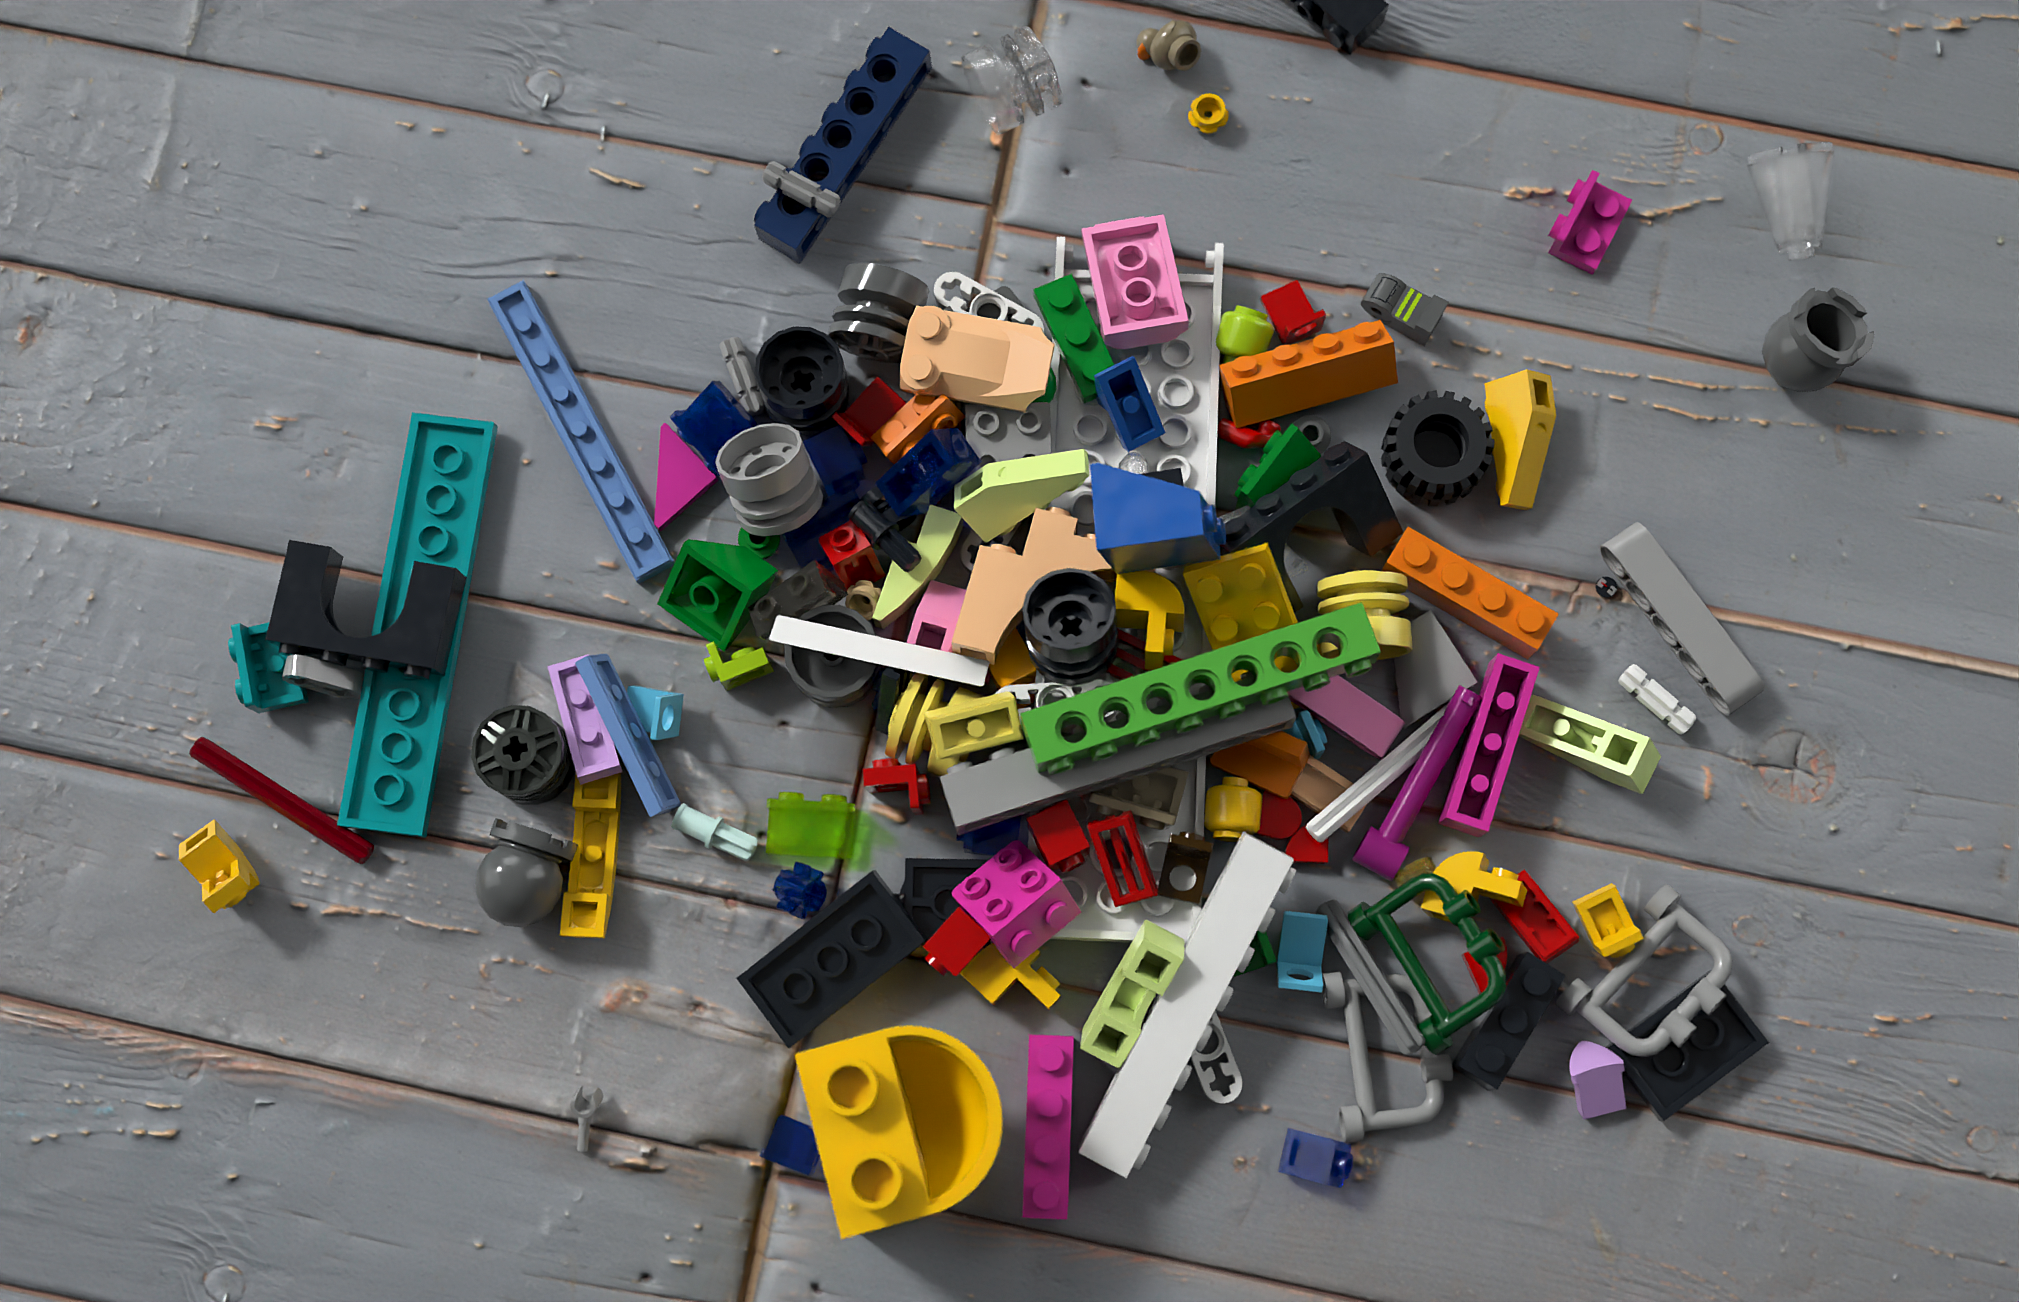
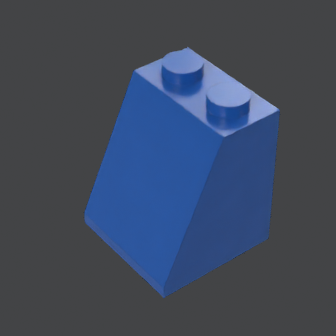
M1101 463L1090 464L1096 550L1117 574L1221 560L1219 545L1226 544L1224 522L1222 518H1217L1214 505H1208L1200 491Z

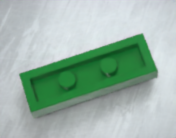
M1069 274L1033 289V296L1084 404L1096 399L1094 375L1115 364L1073 275Z

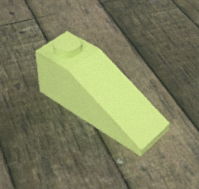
M1533 694L1529 700L1518 735L1606 781L1643 794L1661 758L1660 753L1649 737Z

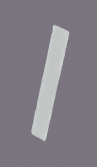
M781 615L776 617L769 637L771 641L976 686L984 685L989 667V661Z

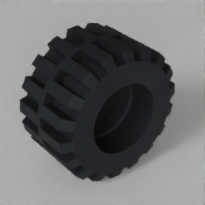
M1437 390L1428 391L1424 399H1421L1418 394L1410 399L1407 406L1403 404L1397 410L1389 424L1381 445V450H1384L1381 456L1382 467L1388 468L1385 476L1389 483L1396 481L1398 483L1396 491L1402 496L1406 491L1413 494L1411 501L1419 504L1422 498L1428 500V506H1438L1442 500L1445 501L1446 505L1455 503L1459 496L1464 498L1472 491L1474 486H1477L1491 463L1493 457L1490 454L1494 450V439H1489V436L1493 431L1490 422L1482 423L1481 420L1485 413L1480 407L1473 411L1469 407L1472 400L1465 396L1460 402L1454 400L1455 392L1446 391L1443 397H1438ZM1424 431H1439L1448 435L1458 447L1460 461L1453 466L1444 468L1427 464L1419 457L1415 450L1414 437Z

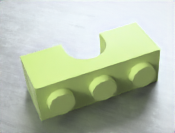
M1145 919L1085 1022L1080 1049L1120 1069L1141 1033L1142 1022L1156 994L1163 996L1183 962L1185 939Z

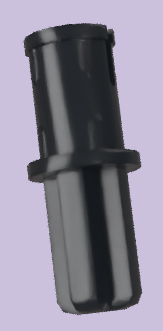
M869 499L859 501L851 509L848 516L849 519L867 535L874 549H882L904 572L912 571L920 563L921 555L899 533V525L885 518Z

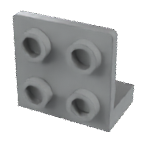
M1048 402L1030 403L1026 413L978 404H965L966 478L988 463L1051 454L1050 404Z

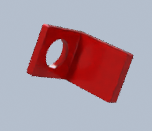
M1298 280L1261 296L1260 301L1282 345L1293 344L1322 330L1326 313L1324 309L1314 313Z
M876 377L844 413L835 412L832 418L860 445L872 446L875 442L871 439V436L907 402L880 377Z

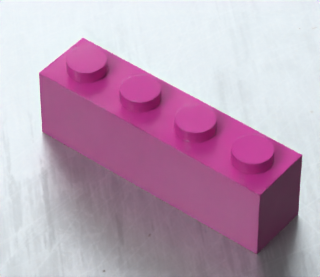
M1499 653L1488 663L1479 696L1482 699L1471 717L1438 824L1478 838L1489 831L1540 667Z
M1029 1034L1022 1218L1068 1220L1074 1036Z

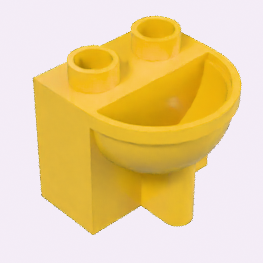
M896 1026L794 1054L841 1239L945 1210L971 1193L991 1168L1002 1136L1003 1115L1000 1095L985 1064L968 1046L958 1039L932 1028Z

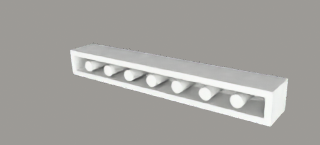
M1243 831L1184 943L1183 962L1163 996L1157 994L1142 1023L1139 1037L1120 1069L1118 1068L1079 1142L1080 1154L1127 1178L1132 1167L1137 1170L1141 1168L1151 1147L1145 1143L1153 1128L1160 1131L1171 1110V1106L1166 1104L1174 1088L1178 1091L1182 1090L1191 1073L1192 1067L1187 1065L1188 1060L1194 1049L1201 1052L1209 1040L1213 1028L1207 1025L1215 1009L1220 1012L1225 1009L1234 988L1228 985L1235 971L1238 970L1243 973L1252 958L1255 949L1249 945L1256 931L1264 933L1274 916L1275 909L1270 907L1277 891L1284 894L1295 876L1296 870L1291 868L1294 861L1291 856Z

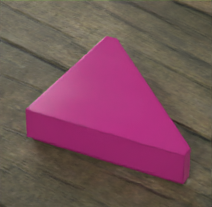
M666 423L660 427L654 525L660 532L718 481L712 471Z

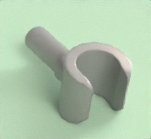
M581 1086L572 1098L570 1107L572 1112L578 1116L577 1151L587 1152L592 1115L603 1100V1092L600 1088H597L592 1095L591 1102H588L582 1095L583 1086Z

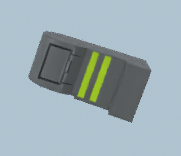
M1379 273L1363 297L1361 306L1367 313L1381 320L1386 326L1425 346L1449 302L1436 295H1433L1431 298L1407 286L1395 276Z

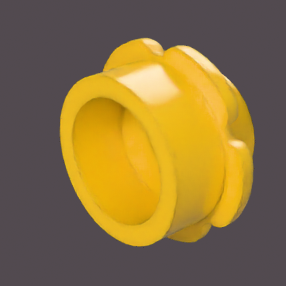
M1212 93L1202 94L1191 103L1192 109L1188 113V119L1194 128L1198 127L1202 133L1211 134L1217 132L1219 127L1226 125L1229 113L1225 108V102L1218 95ZM1211 112L1212 116L1206 117L1204 113Z

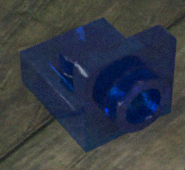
M1288 1128L1278 1172L1342 1188L1344 1180L1349 1178L1353 1167V1155L1350 1153L1351 1144Z

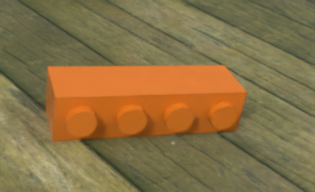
M1381 320L1363 322L1353 328L1335 333L1320 334L1310 340L1292 345H1281L1274 350L1252 356L1238 357L1231 362L1219 365L1225 406L1236 428L1398 383L1394 341Z
M1409 526L1381 570L1405 575L1408 582L1407 590L1527 660L1539 649L1559 615L1554 610Z

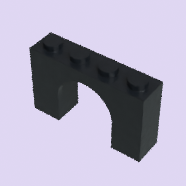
M1343 441L1328 448L1321 458L1307 468L1295 472L1288 482L1274 492L1259 498L1256 504L1241 516L1224 524L1226 544L1219 545L1220 556L1268 543L1295 613L1304 606L1286 571L1284 550L1290 532L1305 515L1319 508L1330 507L1348 545L1370 557L1404 532L1368 453Z
M289 540L265 639L279 647V654L285 656H305L306 652L321 655L320 660L340 666H346L347 659L363 662L362 668L380 673H388L389 667L404 669L403 675L421 680H429L431 674L445 676L467 579L457 568L414 561L404 607L397 620L388 629L377 635L357 638L344 635L339 629L333 614V600L343 556L329 546Z

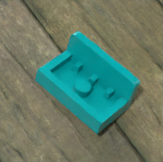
M241 623L231 625L233 638H229L228 648L232 660L238 665L240 678L235 680V689L240 703L257 713L308 703L306 688L290 684L282 679L287 656L279 654V647L265 640L269 623L246 627Z

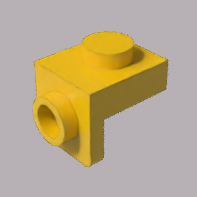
M1610 883L1572 902L1593 948L1603 957L1609 955L1612 958L1623 956L1635 948L1634 943L1644 939L1640 929L1633 924L1614 884Z

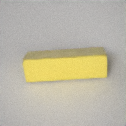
M1008 691L924 713L938 761L1024 739L1015 696Z

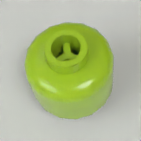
M1236 305L1234 311L1223 313L1216 337V346L1220 353L1224 355L1222 363L1231 362L1238 357L1252 356L1268 351L1274 328L1266 321L1267 314Z

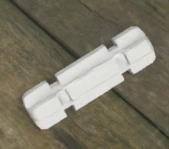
M1635 664L1629 666L1620 676L1619 684L1629 693L1632 691L1637 693L1635 698L1661 720L1666 718L1669 721L1667 725L1677 734L1682 735L1688 731L1696 720L1695 714L1685 706L1679 707L1677 705L1679 701L1654 679L1650 681L1646 679L1647 673Z

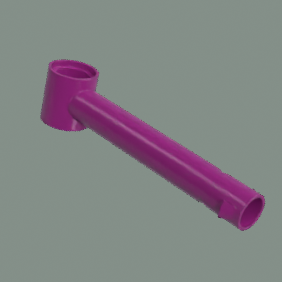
M1458 686L1445 709L1444 715L1436 725L1379 830L1372 826L1369 827L1352 858L1354 862L1392 881L1410 848L1403 844L1402 841L1460 739L1465 726L1480 703L1481 696L1465 687Z

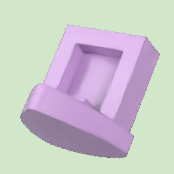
M1580 1041L1572 1052L1569 1066L1571 1080L1574 1083L1577 1110L1583 1120L1626 1109L1621 1073L1625 1070L1624 1061L1614 1052L1601 1045Z

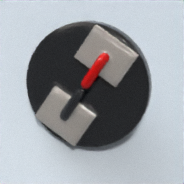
M1602 577L1596 583V592L1604 598L1612 597L1617 591V584L1611 577Z

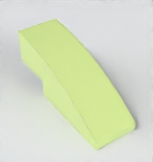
M930 504L917 543L909 542L919 552L922 559L910 572H904L892 560L872 617L875 627L884 629L904 614L925 593L930 581L935 580L954 550L964 526L963 518L958 513Z

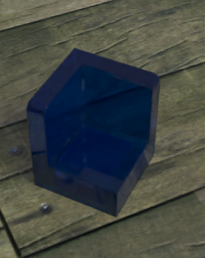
M780 1115L768 1145L762 1148L760 1157L807 1176L813 1175L820 1159L813 1126L786 1115Z

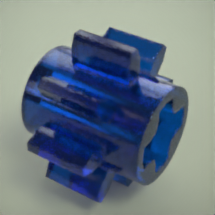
M798 861L795 862L793 870L782 869L775 880L773 888L776 898L779 899L776 908L800 919H805L807 911H819L827 895L826 886L821 881L824 873Z

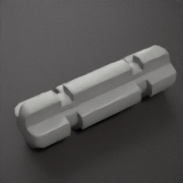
M775 161L767 165L762 175L763 182L775 190L781 188L783 194L809 208L815 206L817 208L816 211L826 217H832L836 213L841 202L838 194L828 189L822 191L820 189L821 185L794 171L788 173L786 171L787 167Z
M732 337L722 341L719 347L725 362H728L726 366L738 397L741 398L740 403L747 417H754L766 411L761 393L758 392L760 389L749 360L745 356L746 352L739 337Z

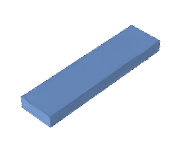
M607 653L589 655L575 662L649 816L654 817L669 813L680 807L681 802Z

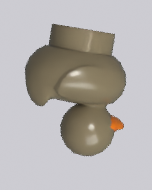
M1172 20L1159 31L1154 28L1144 29L1138 34L1136 39L1138 57L1141 60H1147L1151 57L1154 64L1164 70H1189L1197 63L1201 55V46L1197 41L1195 29L1189 22Z

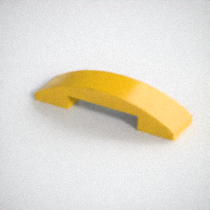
M621 773L581 785L576 774L572 805L576 810L572 842L578 844L573 861H570L568 892L563 894L559 935L561 937L605 939L612 905L618 856Z

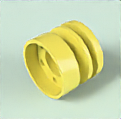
M1359 570L1326 577L1317 582V596L1321 599H1326L1318 604V613L1321 615L1362 602L1381 650L1377 660L1400 657L1413 650L1411 622L1404 618L1390 616V614L1407 609L1409 606V598L1400 595L1408 589L1407 577L1405 575L1395 572ZM1328 642L1320 643L1322 657L1334 659L1339 656V651L1335 645Z
M916 672L907 688L899 696L888 726L889 734L885 755L889 758H899L906 744H909L905 762L906 764H915L923 750L930 752L928 772L941 777L948 774V768L966 762L969 753L938 761L924 713L986 696L959 687L949 703L943 702L944 681L937 679L928 695H925L929 679L928 675Z

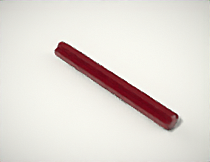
M200 737L191 747L189 754L192 758L356 863L364 864L372 855L375 848L372 843L350 829L338 826L336 820L209 739Z

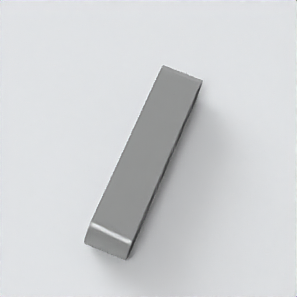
M1634 522L1600 546L1601 556L1607 566L1719 712L1729 716L1764 691V684L1758 673L1646 527L1641 523Z

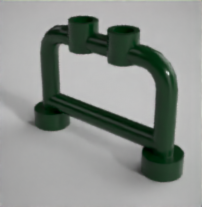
M1423 873L1411 878L1372 906L1366 902H1361L1348 911L1347 916L1351 926L1362 939L1369 941L1380 932L1383 934L1431 1013V1016L1416 1026L1425 1038L1424 1046L1432 1054L1438 1055L1453 1045L1451 1037L1453 1033L1493 1008L1502 999L1506 989V973L1497 955L1503 952L1505 947L1493 929L1488 928L1483 932L1480 930L1473 917L1480 913L1481 909L1469 891L1464 890L1458 894L1447 879L1435 873ZM1425 891L1435 892L1439 896L1447 918L1459 928L1467 941L1466 946L1470 955L1478 964L1482 965L1488 976L1487 988L1452 1013L1391 915Z

